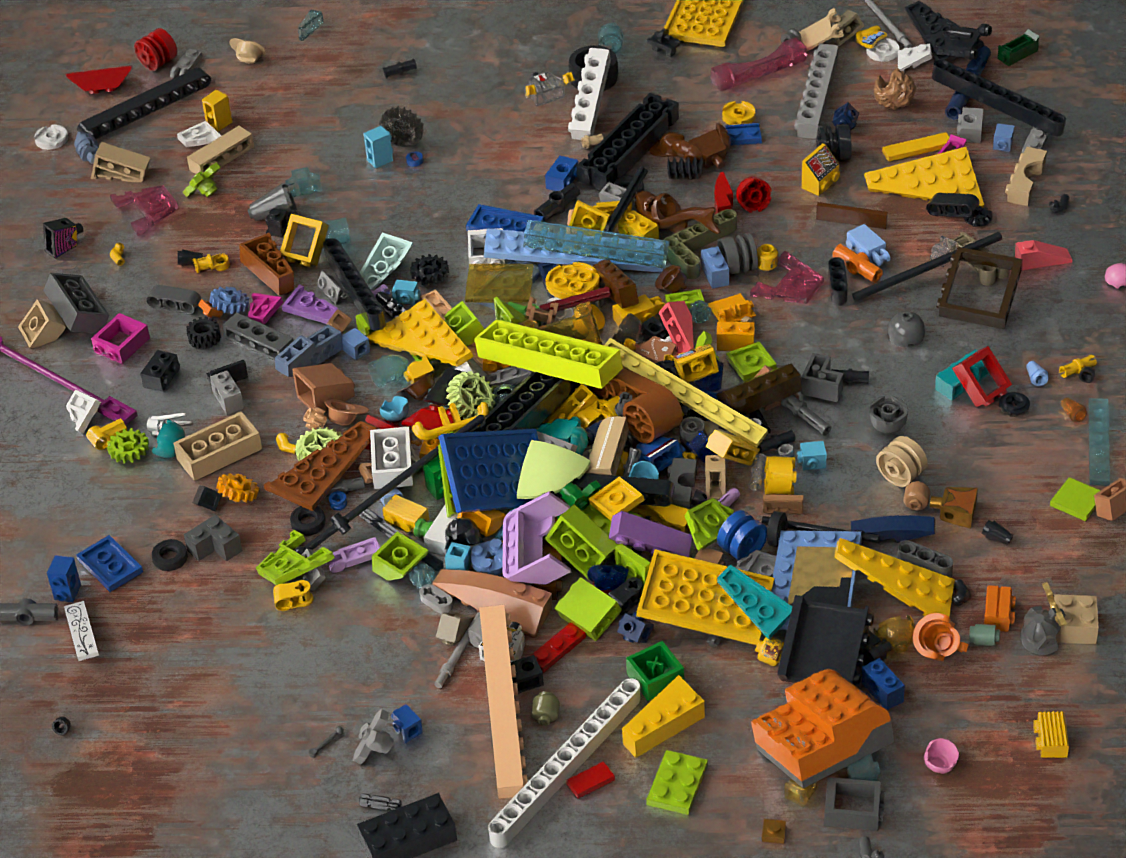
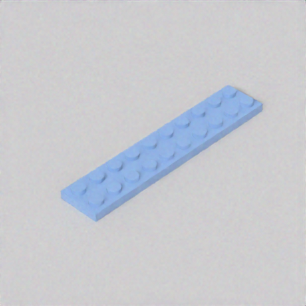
M487 229L484 258L565 265L581 262L591 266L598 264L601 260H610L619 269L661 273L663 271L664 251L662 243Z

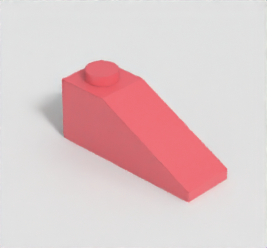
M1035 240L1017 242L1015 246L1014 258L1022 259V270L1072 263V258L1067 248Z
M685 301L668 302L658 312L672 342L676 345L679 354L694 349L692 315Z

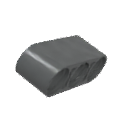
M155 285L146 298L147 304L152 308L192 314L201 300V296L196 291L164 285Z
M902 541L898 544V559L952 578L953 559L950 556L912 541Z

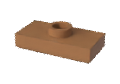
M763 494V513L779 511L786 514H803V495Z

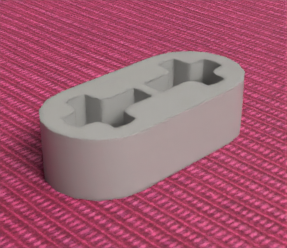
M426 584L420 588V600L428 607L440 614L449 613L453 609L452 597L432 584Z

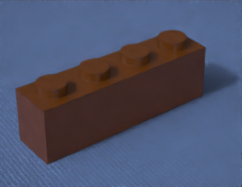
M601 260L598 264L593 265L600 276L599 287H609L611 292L610 298L622 309L639 304L636 284L610 260Z

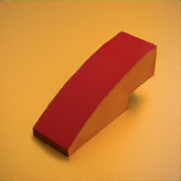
M720 172L715 184V214L733 207V191L724 172Z

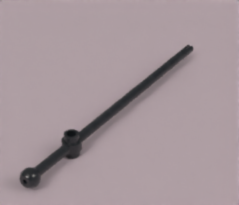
M478 415L456 433L470 432L484 421V415ZM438 446L345 516H342L340 512L335 514L330 519L333 523L332 526L304 547H296L294 551L302 555L306 549L313 550L338 531L342 535L347 533L351 529V526L348 524L350 521L439 455Z

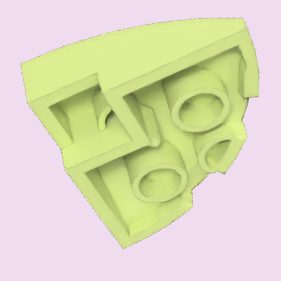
M531 440L521 470L516 495L517 499H535L549 491H554L555 494L559 493L566 484L575 478L580 479L588 470L591 461L569 449L546 442Z

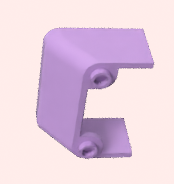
M550 491L510 511L503 520V576L510 581L545 585L571 572V568L552 555L548 554L542 557V537L547 535L554 526L555 517L570 508L568 504Z

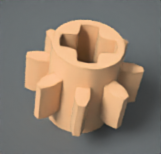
M318 407L309 408L303 418L307 422L305 427L311 430L312 428L315 430L319 427L323 428L327 421V416L324 415L325 411Z

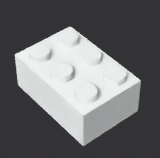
M409 427L370 430L374 489L384 487L412 466ZM413 475L397 487L413 486Z

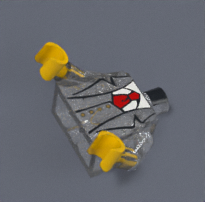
M534 72L528 79L529 84L525 86V97L527 99L532 97L536 107L565 98L564 86L574 81L572 72L563 74V78L556 77L551 72L542 74Z

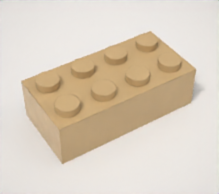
M242 412L236 413L173 443L177 460L194 481L262 450L259 432Z

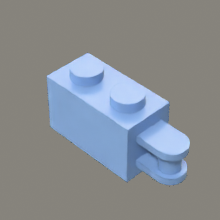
M865 224L847 232L846 246L855 253H865L870 262H874L878 266L882 265L884 261L889 262L891 260L890 254L886 251V242Z

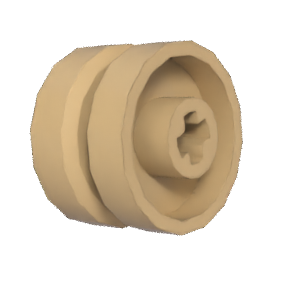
M905 436L896 437L876 456V463L883 477L899 487H905L926 469L928 462L921 446Z

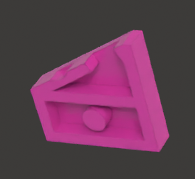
M252 293L253 301L250 303L248 318L265 325L283 304L282 297Z

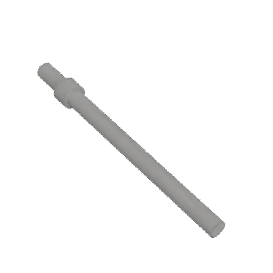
M864 0L896 36V40L906 48H912L908 37L899 31L874 1Z
M477 612L468 629L480 617V612ZM468 629L448 662L444 663L440 669V675L434 683L437 688H442L447 678H450L453 674L454 666L470 641Z

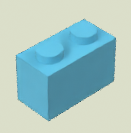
M382 126L364 133L367 161L375 169L393 161L392 136Z

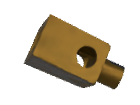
M946 487L943 497L931 496L930 508L940 509L941 521L971 529L977 503L978 488Z

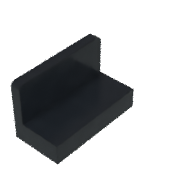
M244 360L206 373L210 384V376L224 371L229 372L234 382L248 378L246 362Z

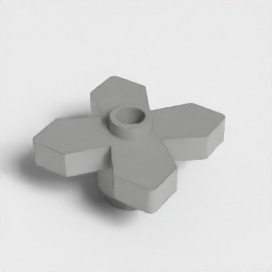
M380 709L375 714L371 724L366 722L361 727L358 738L362 741L355 751L354 762L361 765L367 759L371 750L385 754L390 751L394 739L390 737L389 733L382 730L387 723L389 712Z

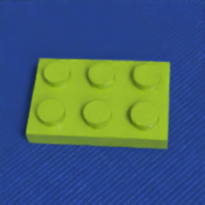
M666 750L646 799L647 805L689 815L708 766V760Z

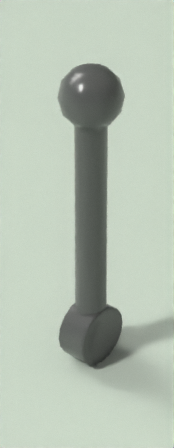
M338 726L335 732L316 748H311L308 751L311 758L316 757L317 752L334 737L341 735L344 729Z

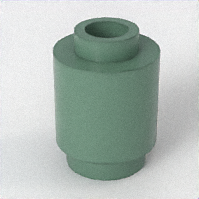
M975 624V626H970V643L995 646V642L1000 641V629H996V625Z

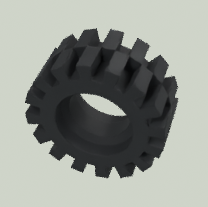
M205 316L204 319L198 317L199 320L193 319V323H188L189 326L186 327L189 344L192 347L196 346L197 349H200V347L206 349V346L211 348L212 344L215 346L220 341L221 333L216 319L214 320L212 317L208 319Z

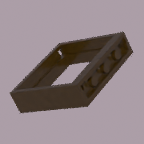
M957 247L956 253H952L950 264L952 266L946 272L947 282L942 285V298H938L936 308H939V317L1005 330L1022 272V259ZM960 261L1011 270L999 313L948 304Z

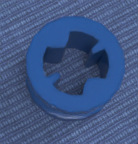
M336 491L330 494L329 502L331 509L339 511L347 506L345 493Z

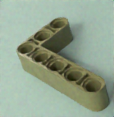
M726 209L714 215V221L721 231L720 234L711 232L701 222H698L663 240L664 258L671 265L680 266L688 279L698 278L700 276V259L693 251L736 231V211Z

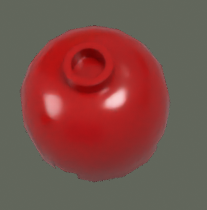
M752 176L740 182L737 187L736 198L744 210L748 212L758 210L760 212L771 202L772 197L770 195L772 189L763 179Z

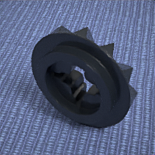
M979 206L970 217H964V220L972 226H985L992 221V211L988 210L987 207L982 208Z
M1009 392L1000 397L999 407L1002 409V412H1007L1008 415L1015 414L1018 416L1019 413L1024 415L1026 411H1029L1030 401L1024 394Z

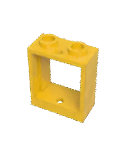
M291 214L280 250L285 260L291 263H295V260L300 261V265L310 267L311 264L317 266L329 225L322 221ZM298 225L316 229L308 257L290 253Z

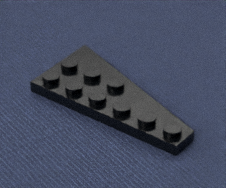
M921 1L904 7L925 45L929 44L924 38L925 35L941 31L942 27L946 25L950 27L959 26L948 18H943L940 13H935ZM979 39L974 47L975 49H979L985 45L984 42L981 39ZM932 49V56L935 61L942 59L951 62L960 58L939 55Z

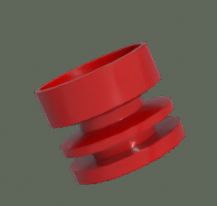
M157 28L150 32L147 36L136 41L134 45L137 58L150 71H155L174 59L178 53L174 39L162 28Z

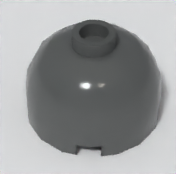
M902 311L896 313L888 324L887 333L890 337L889 340L902 347H908V344L913 343L914 346L918 345L925 337L923 320L914 312Z
M885 396L875 399L870 404L869 417L871 424L882 433H895L901 430L906 424L908 417L907 404L895 396H891V399H885Z

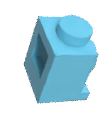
M396 280L392 289L393 298L399 303L415 305L417 300H420L421 290L418 289L417 282Z

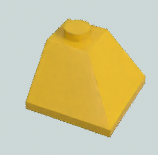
M577 200L568 228L586 237L603 238L606 234L603 230L611 216Z

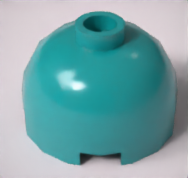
M167 419V424H163L156 438L158 446L157 448L153 447L152 453L163 458L176 456L173 443L185 438L184 429L176 422Z

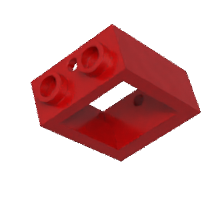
M989 346L978 350L952 368L976 407L982 404L985 407L995 401L993 399L995 396L999 398L1008 392L1007 388L1012 385ZM982 360L998 386L988 395L985 394L970 370V367Z

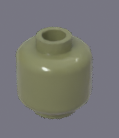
M540 692L539 695L533 698L531 716L539 724L549 725L550 722L558 719L560 701L553 693Z

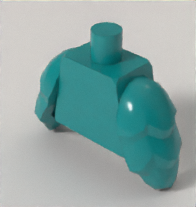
M575 416L570 420L556 419L552 423H542L536 428L538 432L577 445L575 453L581 456L589 442L585 429L581 427V420Z

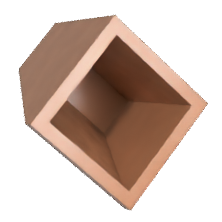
M332 363L292 369L297 397L308 408L318 407L327 412L329 407L325 405L326 400L335 399L345 402L355 396L353 380L346 377L343 371Z

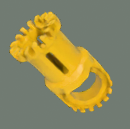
M223 253L214 256L208 254L206 257L199 259L193 258L197 273L209 268L211 270L224 271L230 266L228 255Z

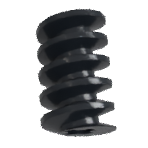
M668 157L667 174L669 179H672L673 174H675L676 179H679L680 174L683 179H686L687 174L690 179H693L694 174L697 179H700L703 173V157H701L700 162L697 161L696 157H694L693 162L690 161L689 157H687L686 162L683 161L682 157H680L679 162H677L676 157H673L672 162H670Z

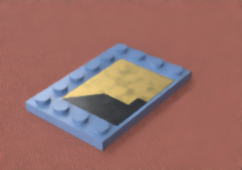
M781 530L773 573L774 583L771 592L791 606H793L795 595L803 596L806 601L852 607L857 571L843 564L834 556L839 538L861 545L862 533L857 531ZM789 620L780 629L787 630Z

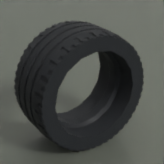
M590 45L574 51L569 58L568 66L569 72H572L574 81H571V84L576 89H578L579 81H582L581 72L582 68H585V55L589 53V48L609 50L611 61L604 91L616 84L618 79V60L616 54L611 49L604 46Z

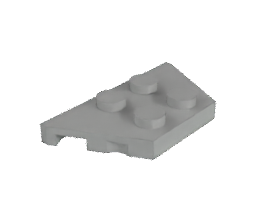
M755 550L748 557L737 561V565L734 567L773 577L776 556Z

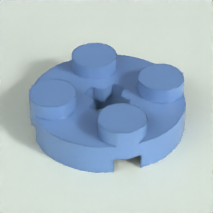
M492 539L472 547L471 564L476 572H484L491 575L503 573V543L500 539Z

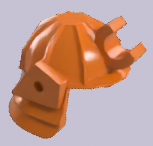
M932 613L923 617L917 623L913 632V643L916 650L921 655L936 661H944L946 656H950L955 651L967 652L969 644L960 641L959 633L954 628L955 623L947 615L941 613Z

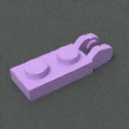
M374 537L333 552L335 559L327 562L330 565V572H341L345 567L348 568L371 560L372 555L381 547L377 538Z

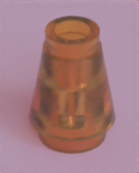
M1068 397L1062 400L1061 406L1071 421L1081 422L1086 418L1087 411L1084 405Z

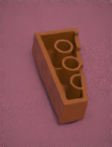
M270 233L239 244L240 262L276 294L280 296L294 290V272L288 262L284 260L282 252L277 249L275 241H272Z

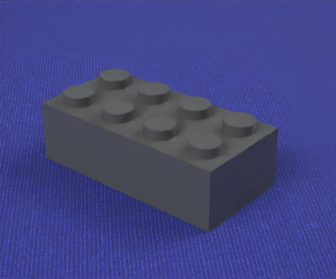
M49 274L43 291L69 330L75 333H98L106 325L110 315L84 277L74 274Z

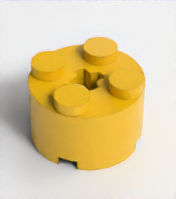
M766 457L764 470L766 472L764 479L765 494L794 495V485L792 483H796L797 477L796 471H793L795 469V457Z

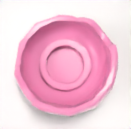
M1118 263L1108 267L1105 272V281L1117 289L1120 286H1126V264Z
M944 738L932 740L924 753L926 766L933 772L940 774L952 771L959 757L956 745Z

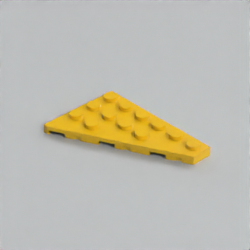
M425 299L387 322L385 328L374 331L366 336L369 338V344L376 343L380 347H387L399 352L402 350L407 351L410 355L414 356L419 355L422 357L426 355L427 359L432 360L435 358L440 360L441 363H450L457 367L474 357L468 347Z

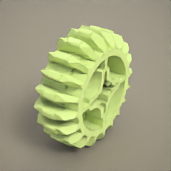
M472 371L462 372L453 377L452 381L448 384L449 387L446 390L449 393L446 399L450 400L448 406L451 403H455L459 416H462L463 420L478 416V410L474 409V406L480 405L482 402L488 404L490 412L496 404L493 400L496 395L492 394L494 388L489 387L490 381L486 382L485 376L479 377V372L474 374ZM462 385H468V388H462Z
M327 426L325 429L319 427V429L315 430L312 428L311 432L306 431L305 435H300L295 449L298 461L317 449H323L329 441H335L342 436L341 432L336 431L335 428L330 430Z

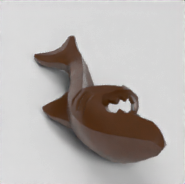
M641 191L635 194L634 202L637 213L658 224L659 229H669L677 233L687 228L688 221L697 220L711 232L721 233L714 221L715 207H689L681 209L677 201L668 193H661L655 196L648 191ZM662 197L665 198L664 201H665L667 204H664V203L662 202V200H661Z

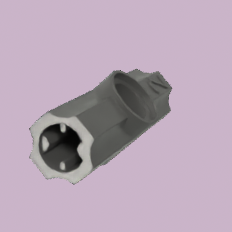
M28 598L20 600L19 603H0V621H16L21 625L27 626L31 625L33 621H57L58 619L57 603H36Z

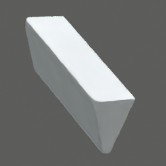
M608 182L599 192L600 201H620L626 188ZM634 196V198H633L632 201H631L632 207H633V205H634V203H635V202H634L635 196Z

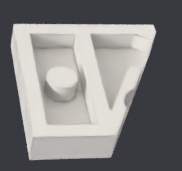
M922 44L917 47L899 50L898 69L902 72L910 66L915 68L921 63L932 59L931 45Z
M204 121L178 133L177 137L185 147L209 144L221 137V135L208 122Z
M75 390L66 407L68 412H70L72 421L77 425L75 429L83 434L101 402Z

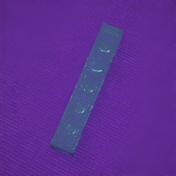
M1089 398V485L1109 486L1108 399Z

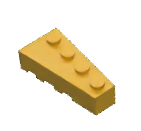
M678 675L622 728L623 745L635 758L639 757L705 718V701Z

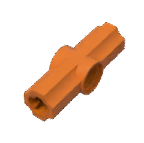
M842 244L837 245L833 251V257L843 259L847 270L853 275L859 273L874 283L878 282L883 275V270L871 263L868 256L863 252L857 254Z

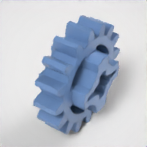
M226 286L225 289L219 287V289L214 288L211 291L209 303L212 304V307H217L218 311L223 310L224 313L230 312L233 314V312H237L240 314V311L245 312L248 309L249 297H246L247 294L242 293V290L236 291L234 287L229 288Z

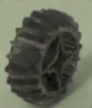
M399 106L396 108L391 107L380 118L379 126L390 132L392 145L395 144L402 147L416 146L423 137L424 123L421 122V118L417 117V113L413 114L411 110L408 111L405 107L402 109Z

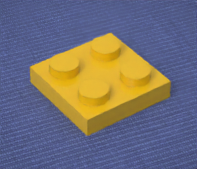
M619 476L588 498L594 508L612 521L613 515L621 511L629 512L643 502L644 497L643 494Z

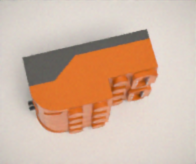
M825 669L814 673L810 677L786 688V704L751 721L757 750L802 788L894 742L889 712L881 705L875 703L868 692L863 693L832 669Z

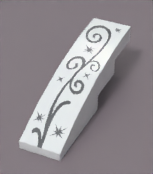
M84 601L64 606L78 661L99 656Z

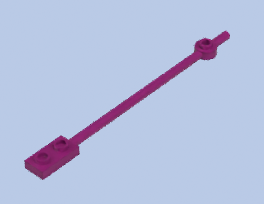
M0 336L1 352L73 392L77 390L98 400L101 403L97 411L113 421L121 418L125 426L138 416L135 409L109 396L104 400L5 346Z

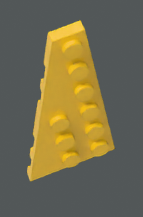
M839 538L834 558L854 571L860 570L868 576V580L873 583L875 581L884 586L885 591L910 607L915 606L923 611L924 616L932 613L950 616L955 579Z

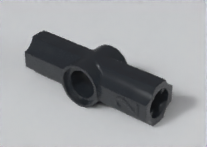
M571 183L560 191L551 192L549 200L535 209L534 215L543 216L544 221H546L554 214L563 213L565 206L580 195L577 185Z

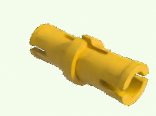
M1092 354L1082 359H1074L1072 363L1060 366L1059 373L1065 372L1061 374L1063 378L1074 373L1079 374L1080 370L1085 366H1096L1097 360H1091L1095 358Z

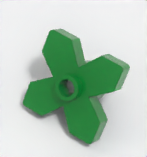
M595 480L582 491L577 484L570 482L562 488L560 494L570 507L575 504L583 511L590 504L588 498L597 493L602 485Z

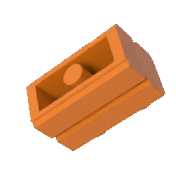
M987 586L984 624L996 625V629H1000L1003 632L1009 631V626L1014 624L1015 611H1011V608H1015L1016 596H1012L1011 587Z

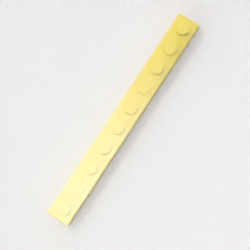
M612 338L604 345L620 349L623 367L665 386L676 396L678 402L751 445L758 447L768 434L766 428Z

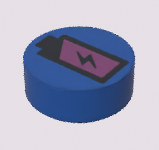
M411 152L406 156L407 164L412 167L419 166L424 161L423 155L420 152Z

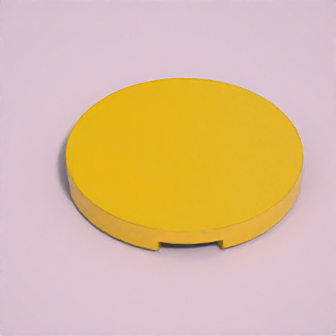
M573 262L572 265L562 267L558 265L548 272L545 279L548 292L560 299L597 290L600 286V276L596 269L589 264Z

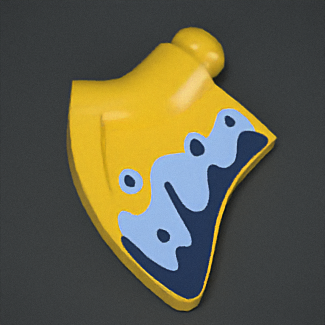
M878 25L859 30L856 33L857 43L867 48L875 47L878 41L887 37V33L881 31Z

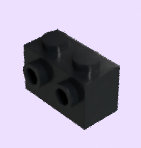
M157 350L140 373L143 387L163 392L167 385L171 383L174 375L180 370L177 354Z

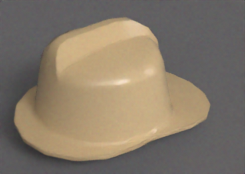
M236 38L229 41L230 46L236 51V56L241 62L254 64L266 54L264 47L256 42Z

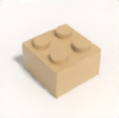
M1054 594V600L1058 604L1059 609H1063L1066 615L1064 618L1067 622V625L1061 626L1060 631L1055 636L1057 643L1096 644L1099 628L1097 596Z

